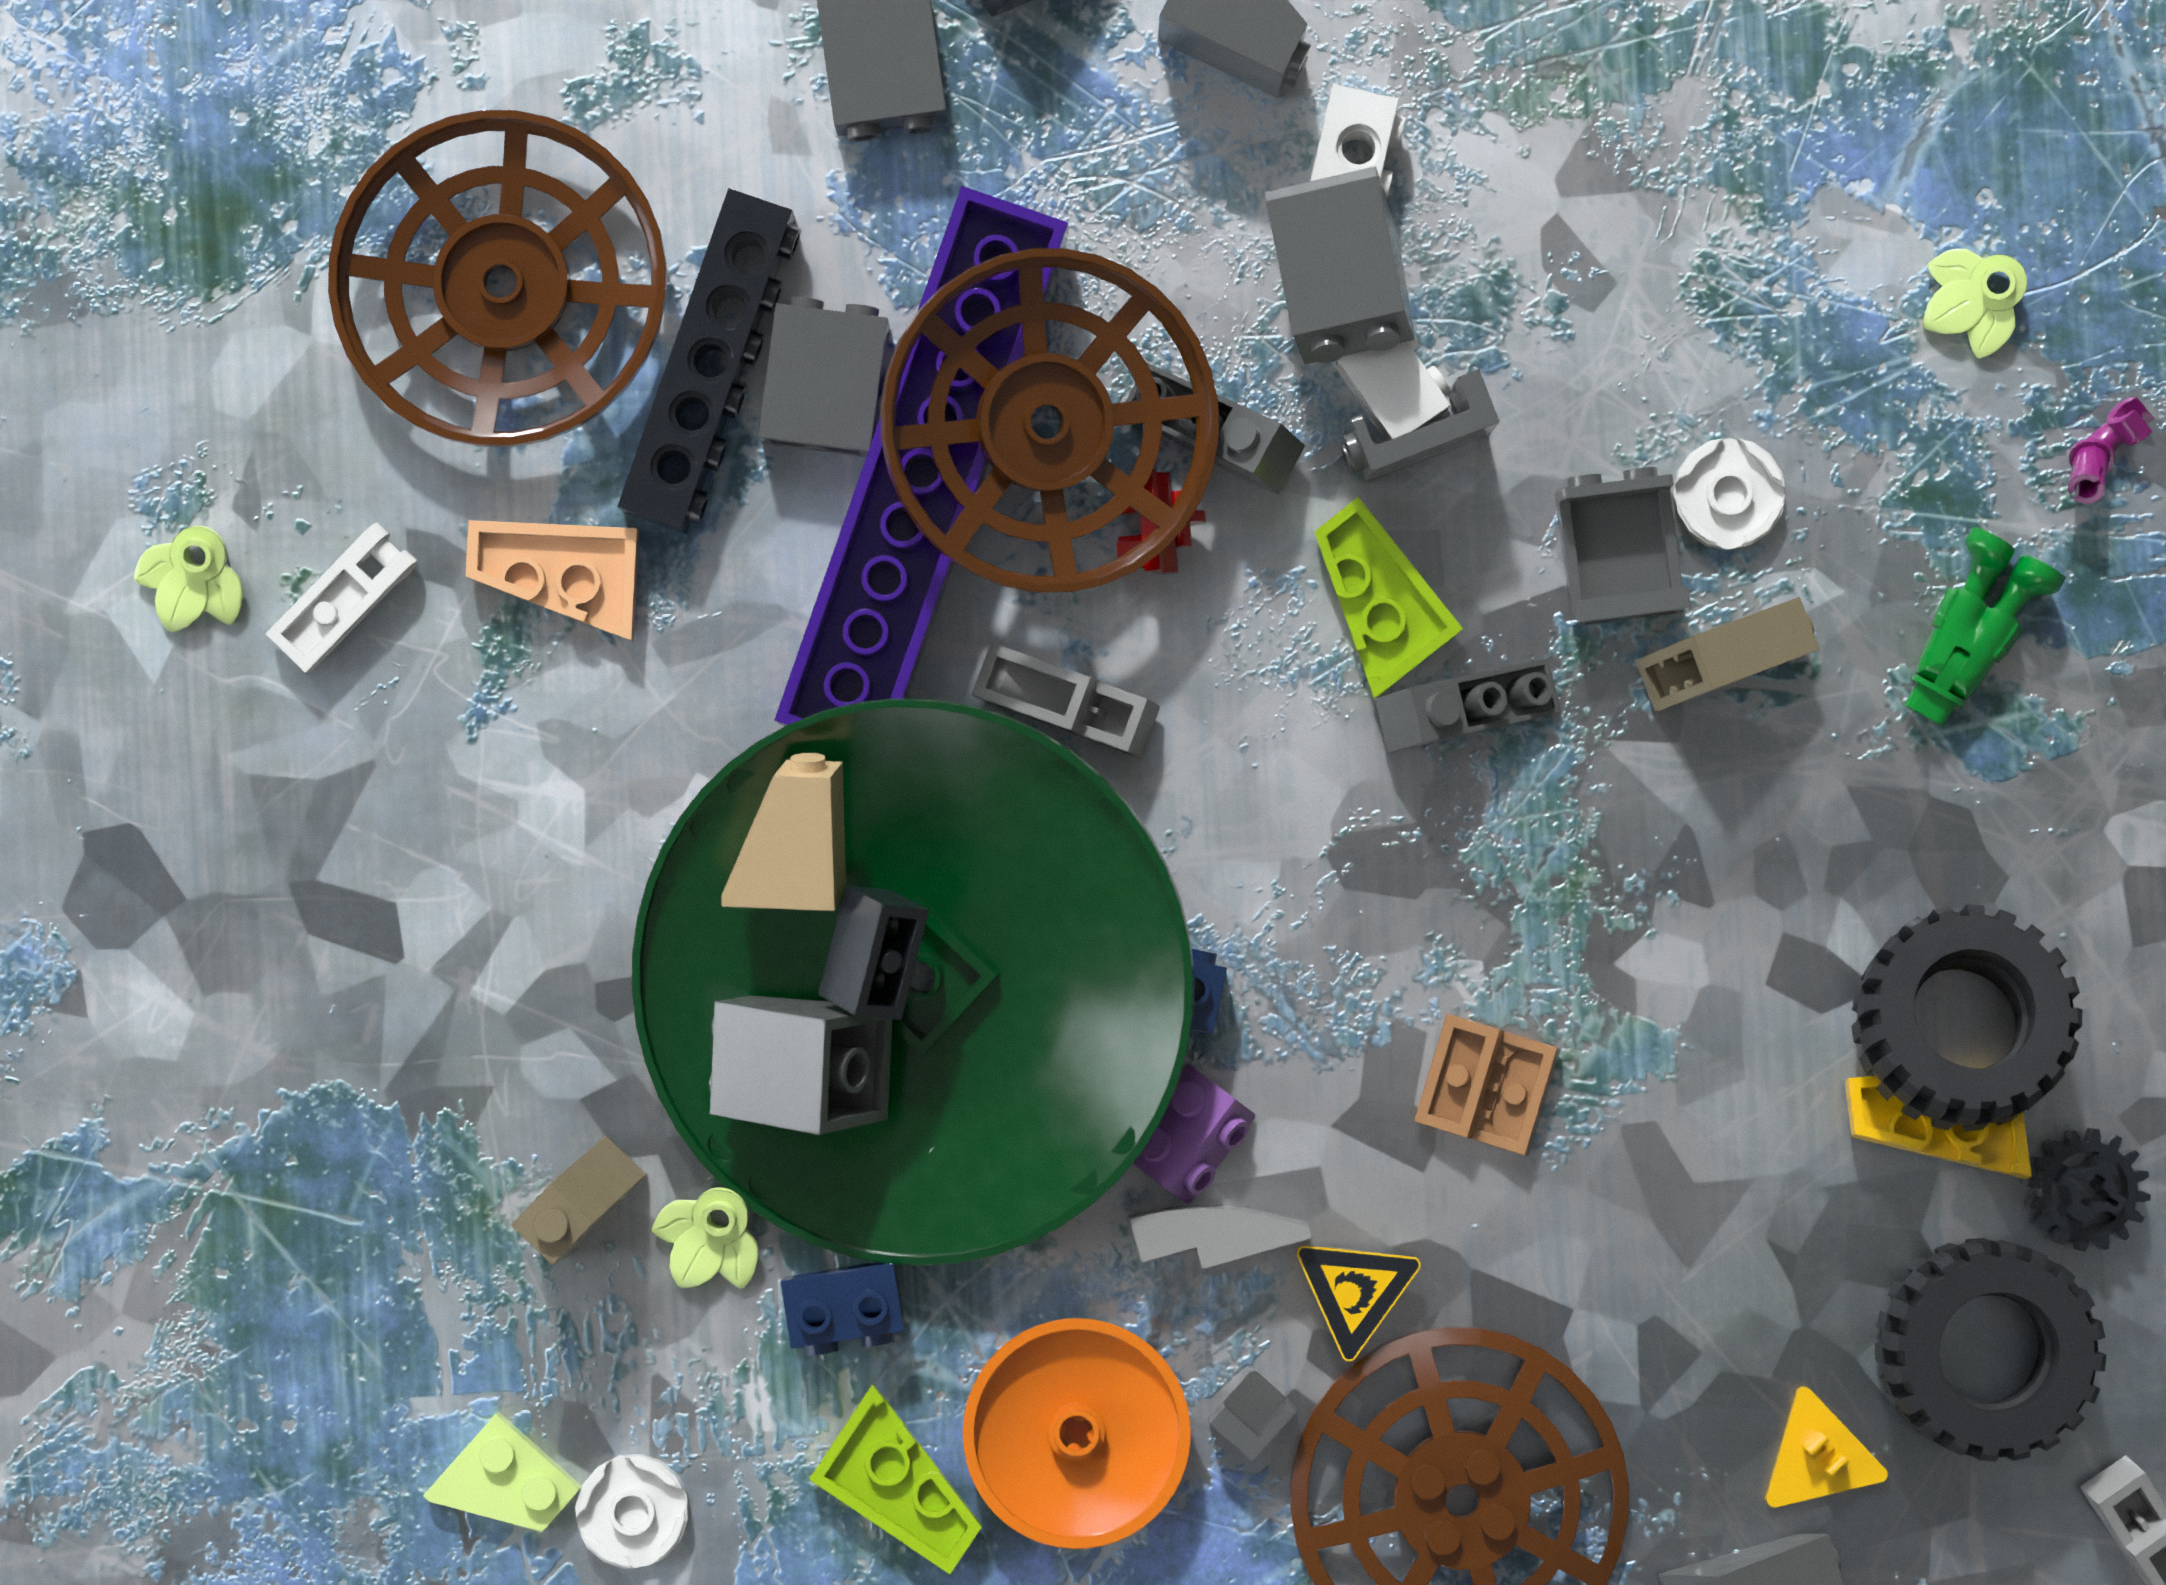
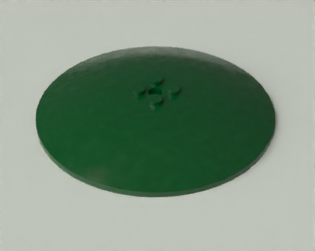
M918 698L861 701L824 710L788 724L757 741L726 764L699 791L678 818L661 847L646 882L636 920L632 949V998L636 1029L644 1061L657 1095L678 1133L696 1158L724 1188L737 1193L743 1199L746 1206L780 1229L815 1246L849 1257L880 1263L894 1262V1264L925 1266L961 1263L994 1256L1028 1244L1056 1230L1089 1208L1123 1176L1144 1150L1162 1121L1179 1083L1189 1048L1194 1016L1195 973L1191 937L1182 901L1167 863L1151 834L1128 802L1093 767L1073 751L1043 732L1008 716L976 706L950 701ZM802 753L822 754L825 756V761L843 762L846 885L892 890L929 909L917 961L927 963L933 969L935 981L930 990L919 991L910 985L902 1020H892L888 1120L821 1135L710 1114L711 1092L709 1080L712 1073V1021L714 1018L715 1001L744 996H763L831 1002L818 993L841 902L835 911L722 907V893L773 776L786 760H790L793 755Z

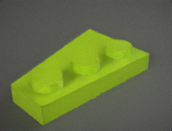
M1359 497L1314 531L1374 699L1463 630Z
M872 1383L809 1480L950 1575L982 1528V1523L880 1390Z

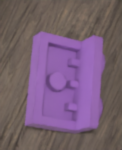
M1188 1063L1182 1070L1178 1086L1162 1121L1133 1164L1166 1190L1189 1204L1196 1195H1200L1211 1185L1215 1177V1170L1230 1150L1237 1148L1244 1141L1249 1132V1125L1255 1118V1113Z

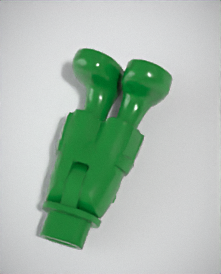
M1973 527L1966 537V549L1971 556V566L1963 589L1949 587L1937 612H1935L1932 627L1934 628L1918 661L1916 674H1913L1910 679L1916 685L1904 703L1905 707L1941 727H1944L1955 706L1961 709L1966 704L1964 701L1976 691L1994 664L2000 663L2009 654V650L2023 630L2019 620L2015 618L2023 606L2037 595L2055 594L2060 590L2066 579L2063 574L2048 564L2028 555H2020L1992 608L1987 607L1984 604L1985 597L1999 574L2009 564L2016 550L2006 541L1978 527Z

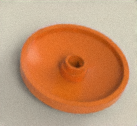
M1065 1318L1053 1320L1029 1328L1010 1339L996 1351L979 1373L971 1389L964 1413L963 1448L970 1476L984 1502L995 1515L1016 1532L1042 1544L1059 1548L1084 1549L1104 1546L1124 1539L1143 1528L1161 1512L1174 1495L1184 1474L1190 1451L1191 1428L1188 1406L1183 1390L1170 1366L1154 1348L1134 1333L1109 1322L1095 1319Z

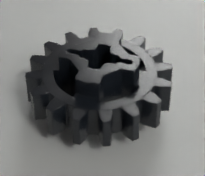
M2087 1128L2084 1139L2081 1141L2076 1130L2067 1129L2064 1130V1145L2053 1139H2047L2043 1142L2049 1153L2047 1158L2031 1156L2029 1159L2030 1163L2039 1171L2037 1177L2023 1179L2022 1184L2035 1188L2036 1196L2024 1202L2025 1208L2041 1210L2042 1214L2034 1223L2038 1229L2045 1230L2052 1226L2055 1227L2051 1241L2063 1245L2072 1235L2073 1249L2086 1251L2089 1240L2092 1238L2093 1243L2098 1249L2106 1250L2109 1249L2110 1244L2109 1234L2112 1233L2119 1239L2127 1240L2130 1235L2124 1224L2128 1220L2139 1223L2143 1222L2144 1217L2135 1210L2137 1202L2150 1201L2151 1195L2144 1191H2139L2138 1182L2144 1181L2150 1176L2148 1171L2132 1168L2131 1164L2140 1155L2136 1150L2128 1149L2121 1153L2118 1151L2122 1138L2118 1135L2110 1134L2101 1143L2100 1129ZM2092 1151L2090 1156L2087 1155L2082 1164L2071 1167L2062 1163L2074 1154ZM2116 1170L2121 1180V1195L2117 1193L2113 1179ZM2068 1178L2090 1181L2089 1185L2092 1189L2096 1190L2095 1194L2104 1198L2105 1201L2083 1198L2084 1193L2077 1188L2075 1183L2069 1181ZM2051 1184L2056 1185L2060 1199L2057 1209L2052 1200ZM2101 1212L2110 1215L2107 1220L2098 1225L2081 1227L2082 1223L2087 1224L2091 1215Z

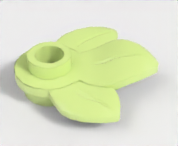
M1953 249L1940 254L1928 264L1931 275L1942 287L1933 295L1927 305L1923 320L1924 328L1942 334H1957L1967 331L1975 356L1983 358L1991 355L2010 338L2015 329L2013 306L2023 298L2027 288V276L2023 266L2016 259L2002 254L1991 255L1984 259L1967 249ZM2003 272L2009 277L2010 286L2004 293L1996 294L1989 290L1987 280L1992 273Z
M200 525L190 526L179 532L172 543L158 544L150 547L144 552L137 563L134 580L142 586L157 589L155 597L156 613L161 623L169 632H176L189 626L201 616L204 610L219 621L231 625L237 620L242 607V581L235 571L226 564L227 548L224 540L216 531L209 527ZM192 545L199 546L205 552V562L203 564H197L191 560L189 549Z
M723 1187L712 1188L704 1192L698 1200H675L666 1205L658 1214L651 1231L657 1237L674 1243L670 1254V1270L673 1279L679 1287L690 1288L699 1286L712 1279L719 1272L736 1287L744 1288L750 1282L756 1270L759 1259V1247L754 1237L746 1229L749 1222V1209L743 1199L734 1191ZM713 1210L724 1211L729 1217V1223L726 1225L716 1224L711 1219L710 1212Z

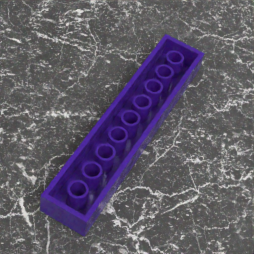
M961 186L918 310L939 288L971 267L999 255L1032 248H1064L1069 235L1068 222ZM1042 268L1044 302L1046 301L1057 268ZM1019 270L1001 273L973 285L950 301L937 315L962 337L969 329L986 317L1006 308L1020 305ZM1013 324L996 331L979 343L974 350L997 370L1002 369L1010 362L1024 357L1022 324ZM923 334L913 347L901 377L896 405V427L928 423V407L932 386L946 355ZM960 368L955 374L948 393L945 422L976 419L978 403L984 391L977 382ZM881 416L774 721L783 726L824 710L861 701L907 698L954 564L952 560L945 557L919 531L900 502L887 470L881 442ZM979 441L949 444V453L957 472L967 487L975 494L982 484L989 464ZM931 446L899 450L903 469L915 497L932 522L946 534L964 507L954 498L943 482L933 459Z

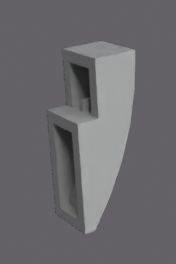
M991 643L971 694L994 705L1140 759L1161 707L1147 698L1098 682L1089 676Z
M1193 1205L1161 1208L1129 1215L1141 1263L1196 1248L1201 1267L1205 1269L1312 1238L1306 1223L1274 1213L1242 1207Z
M2125 1455L2080 1486V1488L2145 1585H2166V1505L2146 1473Z

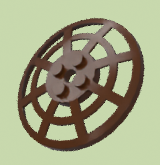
M479 110L449 116L417 129L391 146L366 171L350 194L335 228L329 256L328 294L334 326L346 356L363 382L387 407L416 427L449 441L478 447H517L548 441L579 428L605 411L630 386L646 363L661 328L667 300V261L662 234L649 201L630 172L604 146L580 130L547 116L517 110ZM487 131H505L503 166H487L467 170L447 178L437 185L416 160L417 156L428 149L460 136ZM528 134L546 137L576 150L598 165L610 178L584 200L576 191L558 179L537 170L526 168ZM398 172L418 196L419 200L409 209L398 225L389 246L387 258L352 254L356 235L369 206L383 186ZM501 184L499 214L482 216L467 223L449 200L455 195L476 187ZM524 187L534 188L552 196L567 206L572 213L547 233L540 226L522 218ZM624 196L634 209L646 238L651 264V285L619 283V270L615 249L600 218ZM432 214L450 236L441 248L435 265L406 262V254L414 235L423 222ZM585 231H588L598 252L602 282L570 280L568 266L562 251ZM508 268L514 271L517 277L514 291L502 298L490 295L486 286L489 275L496 269ZM350 277L384 282V297L388 317L396 337L403 346L376 365H374L366 353L354 323L349 296ZM402 284L433 288L437 306L443 316L418 336L414 333L405 311ZM567 302L599 305L598 313L589 333L580 346L572 353L553 329L562 317ZM616 306L648 308L645 326L633 354L618 376L602 390L584 368V365L593 357L604 341L614 319ZM459 334L468 342L484 348L480 379H471L452 371L436 360L432 354ZM536 343L555 366L550 371L531 379L503 383L507 351L522 349ZM416 365H419L428 375L443 385L466 395L477 397L472 428L456 426L425 413L403 398L390 383ZM566 380L585 403L583 407L572 414L543 426L518 431H495L500 399H517L533 396L556 387Z
M1032 248L999 255L965 270L939 288L916 312L900 337L886 372L880 405L881 442L888 474L902 506L919 531L945 557L971 574L1003 587L1034 593L1075 592L1102 586L1136 571L1160 554L1184 529L1202 500L1213 471L1219 438L1218 399L1212 370L1198 337L1181 311L1155 285L1130 268L1100 255L1067 248ZM1042 268H1063L1088 273L1118 286L1131 296L1109 322L1094 313L1076 306L1044 302ZM1019 270L1020 305L1006 308L986 317L969 329L962 337L937 315L950 301L973 285L1001 273ZM1148 311L1162 323L1177 346L1190 376L1193 394L1159 398L1156 383L1147 363L1135 345L1127 338ZM1045 320L1075 325L1091 332L1096 338L1078 360L1065 355L1047 353ZM1021 323L1024 357L1010 362L1002 369L997 370L974 350L979 343L996 331ZM923 334L946 355L932 386L928 407V423L896 427V405L901 377L913 347ZM1114 352L1122 359L1130 371L1138 389L1140 401L1112 404L1106 388L1096 376V373ZM960 368L977 382L984 391L978 403L976 419L945 422L948 393L955 374ZM1040 406L1052 408L1059 417V429L1050 439L1039 437L1031 426L1032 414ZM1196 417V440L1191 467L1180 495L1173 506L1169 507L1144 488L1158 457L1162 436V421ZM1143 423L1140 452L1134 468L1128 476L1105 457L1112 442L1114 426ZM979 441L984 456L993 467L975 494L967 487L957 472L949 453V444ZM931 446L933 459L943 482L954 498L964 507L946 534L932 522L915 497L903 469L899 450ZM1091 476L1114 494L1107 503L1093 513L1068 522L1063 493L1064 488L1073 486ZM1011 483L1025 489L1040 491L1045 525L1014 520L998 513L993 507ZM1129 506L1157 526L1144 541L1123 556L1095 569L1077 572L1071 539L1082 537L1104 527L1121 515ZM984 523L991 529L1013 538L1034 542H1048L1054 575L1034 576L1004 570L976 558L964 549L981 524Z
M1445 1326L1415 1331L1381 1344L1354 1361L1330 1384L1311 1411L1297 1444L1291 1471L1290 1511L1297 1546L1307 1572L1315 1585H1335L1326 1572L1317 1550L1350 1542L1355 1555L1367 1574L1378 1585H1428L1439 1566L1454 1570H1469L1473 1585H1497L1492 1563L1505 1556L1515 1545L1543 1560L1540 1567L1519 1585H1546L1559 1569L1587 1585H1606L1623 1546L1629 1515V1482L1624 1453L1611 1420L1594 1393L1569 1367L1542 1348L1511 1334L1480 1327ZM1448 1345L1481 1346L1510 1353L1525 1361L1510 1390L1497 1385L1472 1380L1441 1382L1431 1348ZM1407 1355L1410 1356L1419 1388L1407 1392L1388 1404L1370 1421L1365 1430L1335 1413L1344 1398L1366 1377L1393 1360ZM1545 1372L1559 1381L1582 1405L1596 1427L1603 1447L1572 1457L1566 1442L1555 1425L1537 1407L1530 1403ZM1446 1399H1479L1501 1406L1487 1434L1484 1435L1473 1431L1455 1430ZM1424 1406L1432 1437L1417 1445L1408 1456L1380 1440L1384 1433L1400 1418L1416 1408ZM1521 1418L1527 1421L1542 1436L1554 1456L1555 1463L1524 1472L1517 1459L1506 1449ZM1324 1433L1352 1450L1343 1482L1342 1509L1344 1520L1311 1527L1308 1512L1309 1476L1316 1447ZM1369 1460L1396 1476L1393 1487V1508L1361 1516L1360 1487L1364 1470ZM1610 1470L1613 1484V1515L1607 1545L1599 1564L1570 1549L1576 1536L1580 1518L1581 1491L1579 1480ZM1466 1484L1475 1489L1477 1504L1469 1514L1462 1516L1452 1514L1446 1507V1495L1452 1487ZM1562 1485L1563 1515L1556 1540H1553L1527 1525L1531 1507L1530 1495ZM1401 1530L1407 1542L1418 1553L1417 1558L1402 1582L1397 1580L1381 1564L1367 1538Z

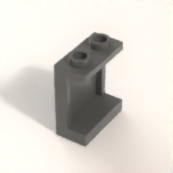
M817 0L833 120L837 136L848 135L850 142H865L882 137L881 130L903 127L905 134H922L936 130V122L947 121L930 0Z
M791 297L790 305L776 303L758 432L759 440L762 444L866 457L874 436L886 338L889 337L890 330L888 318L879 317L878 308L860 304H846L845 312L825 310L823 309V301L807 297Z
M1477 369L1457 377L1450 388L1451 394H1449L1456 415L1383 443H1373L1362 415L1351 418L1344 431L1343 442L1339 443L1349 473L1352 475L1359 472L1363 483L1366 484L1488 437L1500 421L1480 370Z
M1642 467L1623 471L1624 480L1602 483L1601 474L1575 476L1567 479L1568 487L1561 488L1555 494L1572 627L1677 614L1691 608L1688 586H1683L1670 493V488L1674 486L1672 474L1658 476L1657 467Z

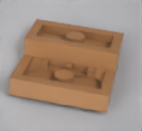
M1446 1014L1414 1121L1529 1156L1561 1048Z

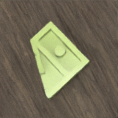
M497 1412L423 1497L432 1503L543 1532L581 1489L582 1485L500 1412Z

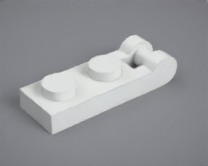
M378 522L364 531L265 633L307 674H310L418 564V561L406 549L400 552L388 540L390 534ZM371 556L384 567L373 579L360 568Z

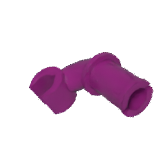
M2130 397L2118 403L2108 414L2107 423L2100 426L2087 439L2078 441L2073 445L2069 454L2072 473L2068 482L2069 494L2075 492L2073 496L2075 501L2083 504L2099 501L2105 493L2106 475L2111 471L2115 462L2114 452L2123 442L2126 445H2134L2144 440L2153 432L2146 423L2155 418L2137 397Z

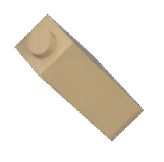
M817 753L796 754L790 760L784 762L771 780L722 893V907L835 911L843 898L846 886L843 762L825 761V756Z

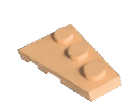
M468 520L465 575L467 578L634 642L639 530L637 528Z

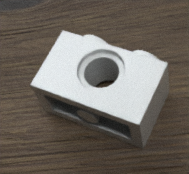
M1333 83L1310 181L1376 166L1387 197L1393 171L1383 169L1387 148L1398 150L1405 123V117L1395 115L1399 98ZM1351 140H1361L1370 147L1372 158L1364 164H1353L1344 157L1342 146Z

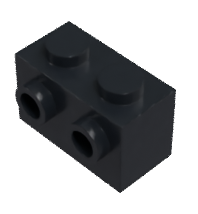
M846 885L818 994L853 1015L902 1020L929 909L892 890Z

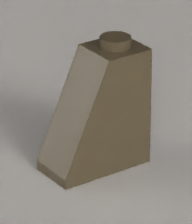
M1800 597L1689 637L1635 660L1654 712H1658L1820 650L1814 635L1813 622L1805 612Z
M606 1135L550 1183L511 1226L551 1265H554L570 1256L647 1173Z

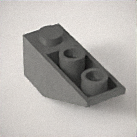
M1147 363L1156 383L1159 398L1193 394L1191 382ZM1136 384L1125 402L1140 401ZM1217 394L1219 438L1214 464L1279 495L1305 445L1281 423ZM1196 417L1162 421V435L1193 452L1196 440Z
M1548 658L1410 687L1375 698L1388 753L1562 713Z

